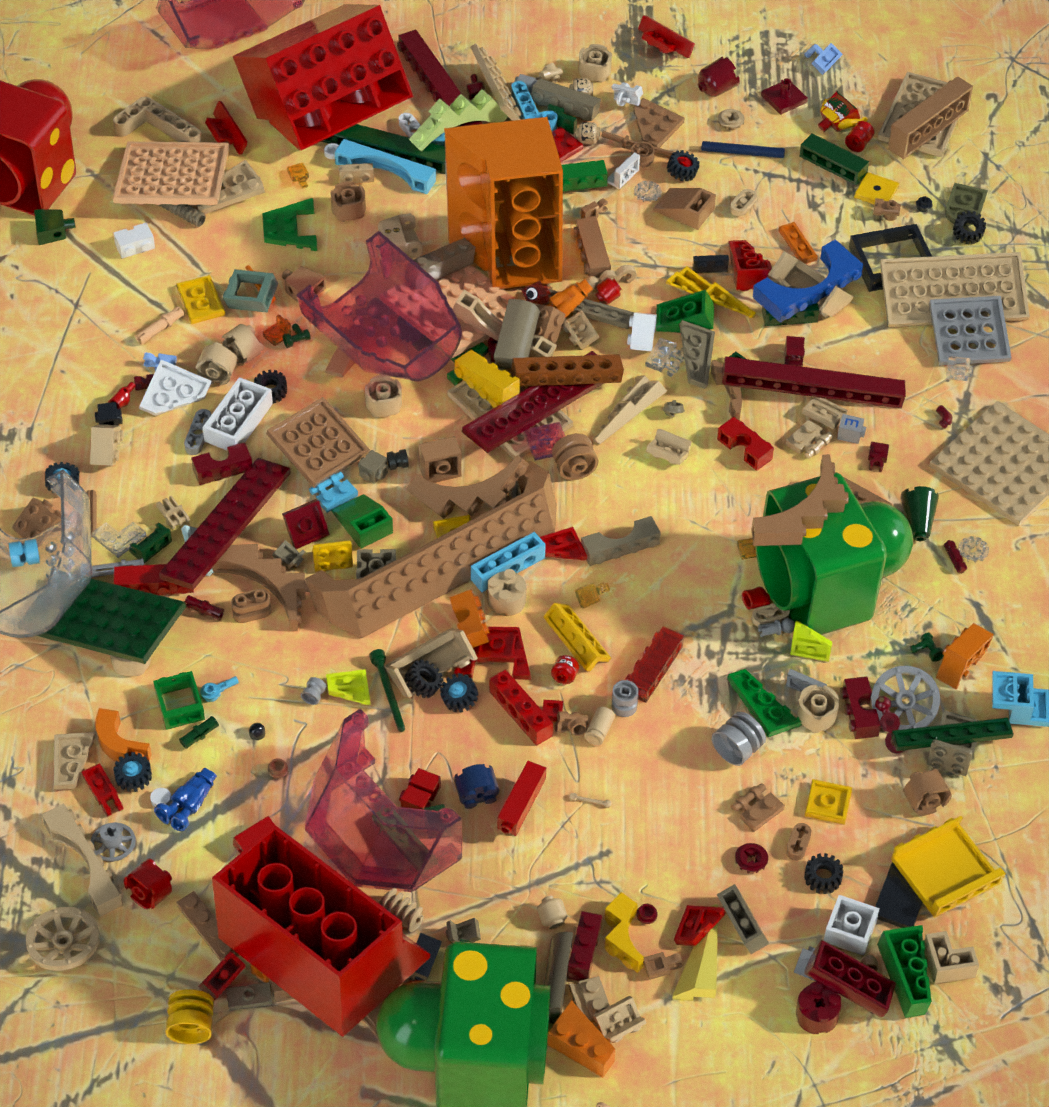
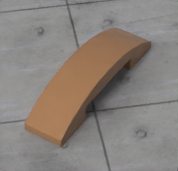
M712 360L711 375L716 385H721L723 365L716 360ZM724 385L731 399L729 413L731 417H736L740 421L742 408L740 388Z

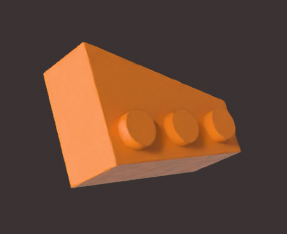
M975 623L969 628L965 627L961 635L956 636L952 644H947L942 653L944 658L936 678L957 689L962 676L967 677L969 674L967 669L972 664L976 665L988 650L994 634Z
M571 1000L548 1032V1046L603 1078L615 1062L616 1049Z

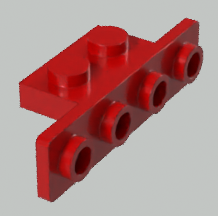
M647 15L642 16L638 30L643 32L642 39L647 41L648 45L659 48V51L665 54L676 51L684 57L690 58L695 46L694 42Z
M218 101L213 112L215 118L207 117L205 124L217 143H229L234 146L239 155H242L248 141L223 102Z

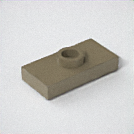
M269 982L226 988L229 1011L272 1005Z

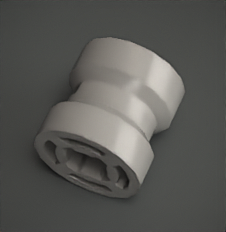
M311 677L306 684L307 688H304L300 695L306 703L317 705L327 685L323 680Z

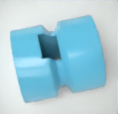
M36 539L25 540L23 544L20 541L9 543L13 568L24 566L25 563L29 565L40 564Z

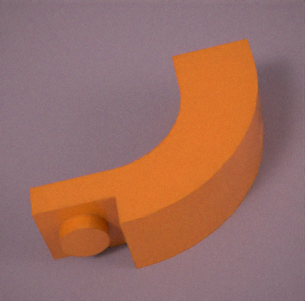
M99 708L95 726L99 745L103 752L109 758L118 762L119 757L125 758L124 754L128 753V756H131V752H135L136 756L140 753L142 758L146 756L147 760L150 761L151 750L149 743L126 740L117 734L121 723L119 711Z

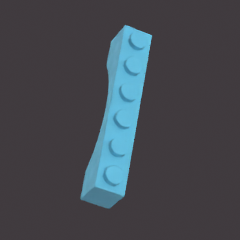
M343 139L335 151L336 165L373 163V168L387 170L398 175L408 183L412 190L428 194L436 182V169L352 141Z

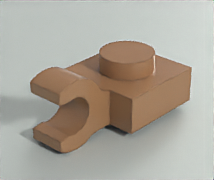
M664 952L644 957L643 961L649 980L669 975V968L678 969L682 967L680 953L665 957Z

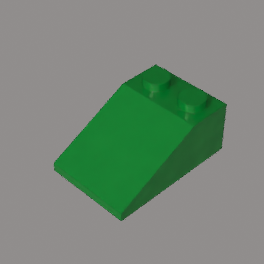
M706 289L657 304V332L680 333L679 324L682 320L709 330L713 329L714 303Z

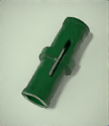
M210 716L200 725H195L193 730L179 738V741L185 749H188L198 740L205 739V735L219 727V724L213 716Z

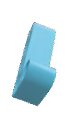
M522 81L512 83L511 96L517 103L515 106L522 113V120L547 117L551 131L556 130L557 114L554 111L538 112L526 84Z

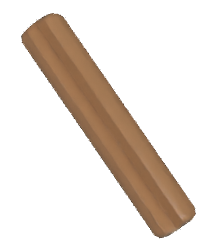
M87 490L86 536L94 538L97 534V495L95 490Z

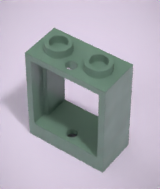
M234 269L232 276L229 278L228 287L224 291L223 299L229 309L267 313L278 282L273 273ZM241 282L262 284L257 298L236 296Z

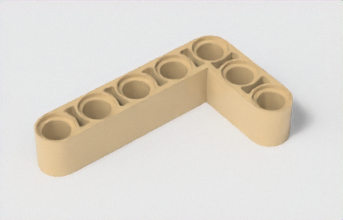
M149 97L139 98L113 118L115 134L119 137L127 136L139 126L148 122L178 142H201L200 130Z

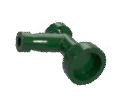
M298 324L292 325L296 335L291 336L287 333L282 336L286 348L292 347L294 342L311 339L308 329L302 331Z
M930 632L921 636V642L910 646L912 653L928 647L930 650L929 657L933 662L944 658L942 654L943 649L936 646Z

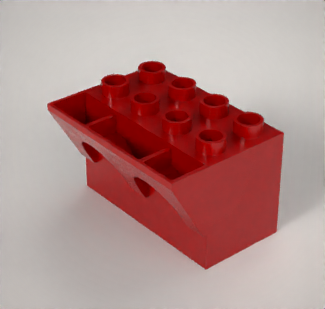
M344 4L233 56L256 118L269 120V123L300 151L414 97L380 5Z
M276 825L271 827L212 877L219 939L342 1037L430 958V953L402 933V921Z

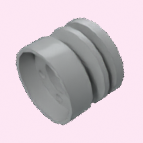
M736 712L726 721V724H723L712 734L711 740L716 751L723 759L735 766H741L752 756V753H755L766 743V735L761 725L752 716L745 712Z

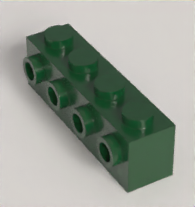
M813 133L809 135L800 147L799 157L855 185L868 172L869 161Z

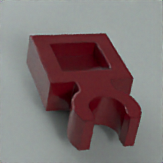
M871 441L868 460H871L869 470L872 471L873 466H878L879 472L883 471L884 463L887 462L889 444Z

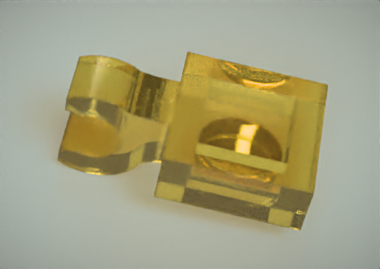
M304 163L288 166L287 172L293 182L298 181L302 189L308 187L306 181L309 178V173Z
M589 583L574 591L580 607L586 608L601 601L599 595L610 591L608 583H600L596 586L594 583Z

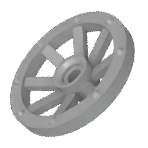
M897 666L884 672L874 684L871 694L872 709H877L875 701L879 697L880 690L896 699L891 701L890 708L897 707L895 714L900 717L903 711L906 712L909 725H900L898 730L927 727L938 713L940 706L939 689L933 678L922 669L913 666ZM902 674L915 676L909 690L905 689ZM896 676L900 692L897 693L885 685V682ZM922 679L929 686L930 690L914 695ZM933 696L931 710L916 703ZM908 699L909 703L903 704L902 700ZM912 709L927 716L915 723ZM877 710L880 720L883 714L881 711Z

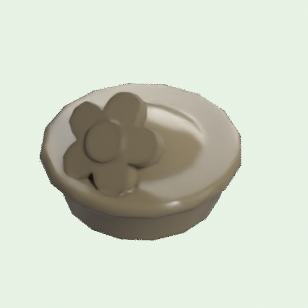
M676 400L666 402L662 408L670 418L674 417L673 414L685 412L683 404L676 402Z

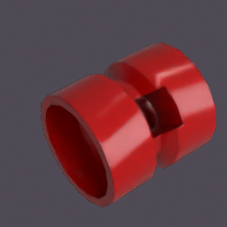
M858 121L845 138L846 146L853 152L863 151L875 134L873 126L866 121Z

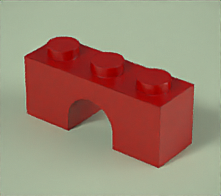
M732 417L718 428L717 440L730 450L738 445L745 446L744 461L756 471L773 459L774 447L736 417Z

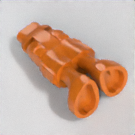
M584 279L580 283L576 282L575 285L573 284L551 296L549 304L545 306L558 309L566 314V318L588 297V293L593 288Z

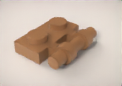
M763 783L750 788L746 795L739 796L735 803L731 805V809L734 812H737L739 809L743 811L740 819L753 832L782 812L785 807L771 792L766 796L762 794L766 790V786ZM755 799L757 803L750 806L748 803Z

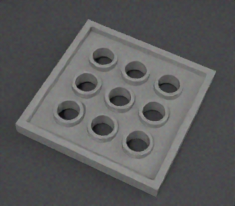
M1001 296L930 300L929 306L939 366L1011 361L1012 357ZM986 311L990 316L984 317L980 312ZM969 312L972 315V317L967 318L963 315V313ZM951 313L954 315V318L949 319L945 314ZM990 327L992 332H986L983 328ZM966 328H972L975 332L968 333ZM948 329H955L957 333L950 334ZM991 342L995 347L989 348L986 343ZM974 343L977 348L971 349L968 344ZM956 344L960 349L954 350L950 345Z

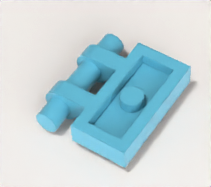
M341 471L333 474L315 488H309L311 495L317 492L320 494L316 496V499L319 500L320 506L326 513L358 496V491L348 480L339 481L344 478ZM330 485L333 486V487L330 488L329 490H326V489H325L326 487H328V486H330Z

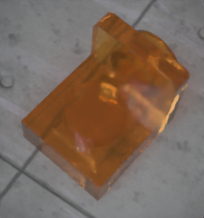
M277 315L276 323L263 331V337L273 346H276L283 341L282 336L288 333L291 335L290 322L281 315Z

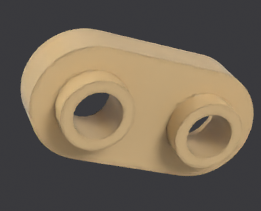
M751 189L742 190L731 202V213L736 216L745 215L756 202V192Z
M775 604L758 607L752 612V622L756 626L772 623L775 620H779L781 623L783 619L789 618L790 610L782 611Z

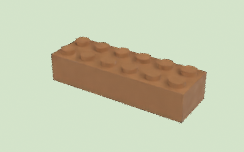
M957 76L945 86L939 88L933 95L928 96L922 103L917 104L910 112H906L899 120L894 121L891 125L888 150L904 160L969 111L973 85Z

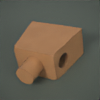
M303 266L294 272L286 269L282 274V279L285 280L286 293L302 307H305L326 289L325 276Z

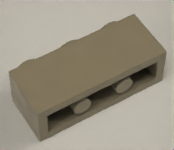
M735 884L717 894L741 940L751 954L770 944Z

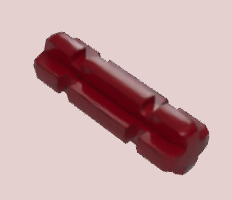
M948 540L944 543V548L953 565H955L956 571L964 573L967 570V565L955 542Z

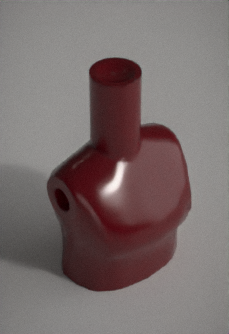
M472 74L471 83L466 85L469 100L471 101L481 89L485 91L484 82L478 81L477 75Z

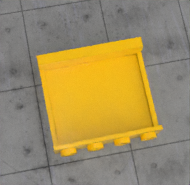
M962 816L955 819L950 818L939 827L934 826L923 835L918 834L905 844L904 842L898 844L894 848L891 857L892 862L934 918L1001 884L1006 874L1001 867L994 870L961 827Z

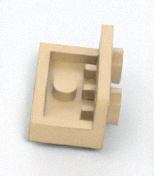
M582 310L568 320L564 318L562 327L567 334L570 332L571 336L569 339L574 346L578 344L583 350L600 338Z
M658 429L655 439L648 444L646 452L651 453L654 457L666 459L671 464L680 465L688 458L692 442L665 430Z
M627 996L592 1015L598 1030L610 1043L619 1042L623 1039L624 1035L639 1031L641 1026L647 1023L645 1018L640 1016L634 999L631 996Z

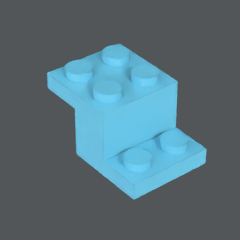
M992 672V708L1007 709L1010 724L1049 727V690L1033 688V674Z

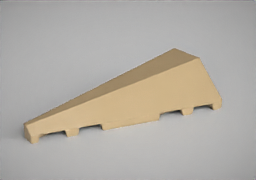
M645 375L636 376L634 379L635 385L628 387V393L619 400L609 414L607 425H602L600 427L601 431L592 440L598 445L604 442L667 392L658 380L650 381Z

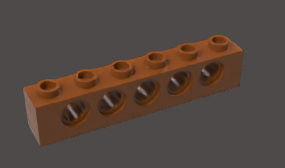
M620 354L513 358L511 366L512 378L518 377L520 379V386L621 383L624 372Z

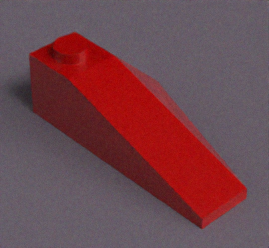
M746 240L728 241L736 290L748 291L753 289L756 283L769 276L768 274L772 270L770 261L764 260L763 255L756 253L755 248Z

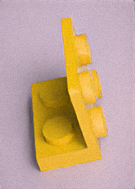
M351 541L313 545L312 554L315 572L353 567Z

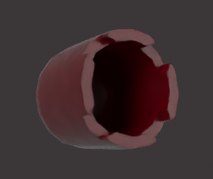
M722 56L702 68L698 74L699 90L710 97H716L738 86L740 78L735 75L734 70L736 67L732 61Z

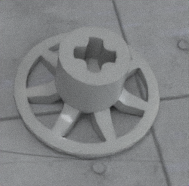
M113 822L99 827L93 833L91 842L93 845L95 842L103 843L97 851L96 849L94 850L95 855H100L108 848L110 857L100 856L103 861L114 862L122 860L133 851L136 837L129 826ZM123 830H127L131 836H123ZM132 840L129 849H127L122 844V842H128ZM115 848H118L124 854L114 857Z

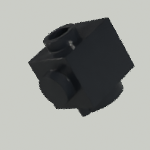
M116 402L97 404L98 412H95L96 423L102 425L123 424L121 408H117Z

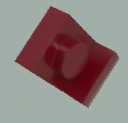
M786 336L784 364L803 366L805 337Z

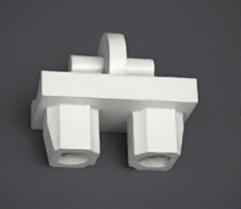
M625 82L620 85L613 84L611 86L614 90V100H616L617 105L624 106L626 103L640 105V97L643 95L641 86L636 85L634 88H631Z

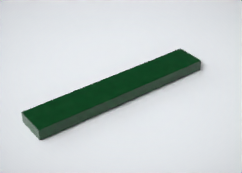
M1008 718L893 730L891 733L896 751L929 748L933 740L955 745L1008 739L1014 735Z

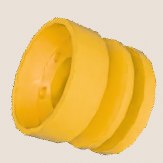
M184 989L172 993L168 998L167 1012L169 1016L166 1020V1036L170 1040L182 1044H199L209 1040L212 1036L214 998L204 991L195 989Z

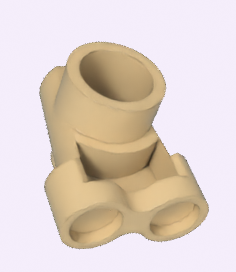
M550 63L543 68V71L539 73V77H536V80L541 78L556 83L561 79L563 71L560 67L556 68L554 63Z

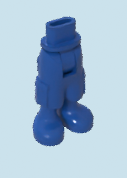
M203 768L201 772H196L195 776H192L171 796L172 803L170 805L164 803L156 805L154 808L156 816L166 825L171 821L173 829L184 831L189 826L188 816L195 814L200 806H202L204 798H206L210 788L214 785L213 781L217 775L207 768ZM179 808H183L180 813H176Z

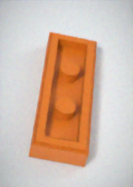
M795 222L779 226L778 231L797 259L805 264L817 261V254Z

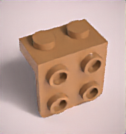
M535 304L539 308L540 314L534 335L542 336L556 344L566 314L554 307Z
M33 497L12 528L25 540L36 539L37 545L40 547L55 525L66 529L69 522L64 519L65 515L62 512L52 509L53 505L45 499L41 501Z

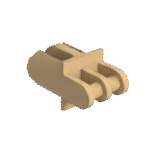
M169 496V499H163V504L160 501L156 503V507L166 519V524L172 529H175L177 525H183L182 523L185 521H190L189 516L182 508V504L178 505L172 496Z

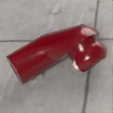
M943 405L938 406L936 412L943 418L939 421V424L946 429L948 425L952 424V414Z

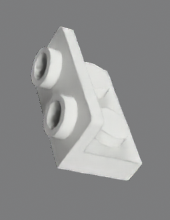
M634 152L630 157H627L608 177L607 183L620 189L639 171L640 155Z

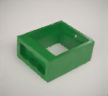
M192 671L162 677L153 681L166 730L205 720L204 708ZM191 688L195 704L169 711L166 710L162 694Z

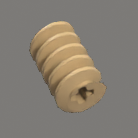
M393 888L381 898L379 904L400 919L404 928L414 932L424 919L422 915L423 908L420 906L415 910L417 903L412 902L409 905L410 898L408 897L402 901L404 894L399 893L396 895L397 889Z

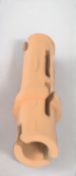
M177 306L169 313L161 315L159 320L136 334V340L143 345L166 327H171L176 320L184 316L182 309Z

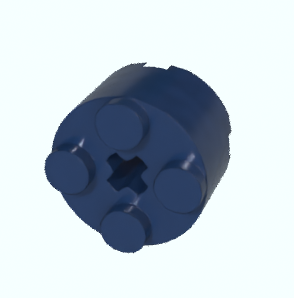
M485 764L472 765L462 769L463 773L458 776L456 774L454 776V783L460 803L466 809H472L478 803L485 802V804H491L497 800L496 796L500 790L492 766L489 765V768H486Z

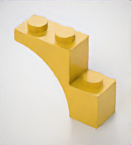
M620 892L605 908L604 919L609 926L614 928L605 937V949L609 955L620 959L628 969H633L638 973L643 968L644 956L634 947L628 932L629 926L637 914L638 904Z

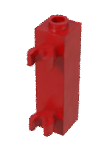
M527 761L497 817V829L505 834L517 836L546 780L547 767Z

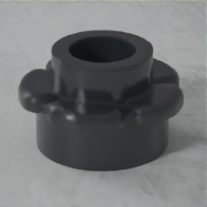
M926 196L920 197L916 201L917 209L921 212H928L933 206L932 200Z

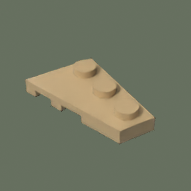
M95 732L54 735V790L76 788L95 740Z

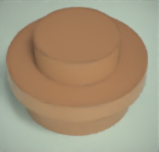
M280 758L273 759L268 765V773L274 778L284 777L288 772L287 763Z

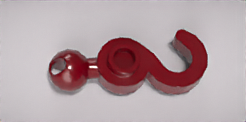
M880 696L875 701V707L883 714L880 724L882 730L888 733L885 738L886 747L891 753L901 754L906 750L896 751L891 743V733L893 730L899 729L900 719L895 713L890 712V699L886 696ZM884 698V701L880 702L879 699Z

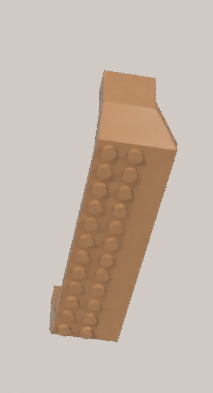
M532 461L527 462L529 464L527 471L518 479L521 495L361 579L334 580L323 570L305 578L315 611L331 624L363 638L470 581L471 565L533 532L539 537L554 533L557 504L549 472Z

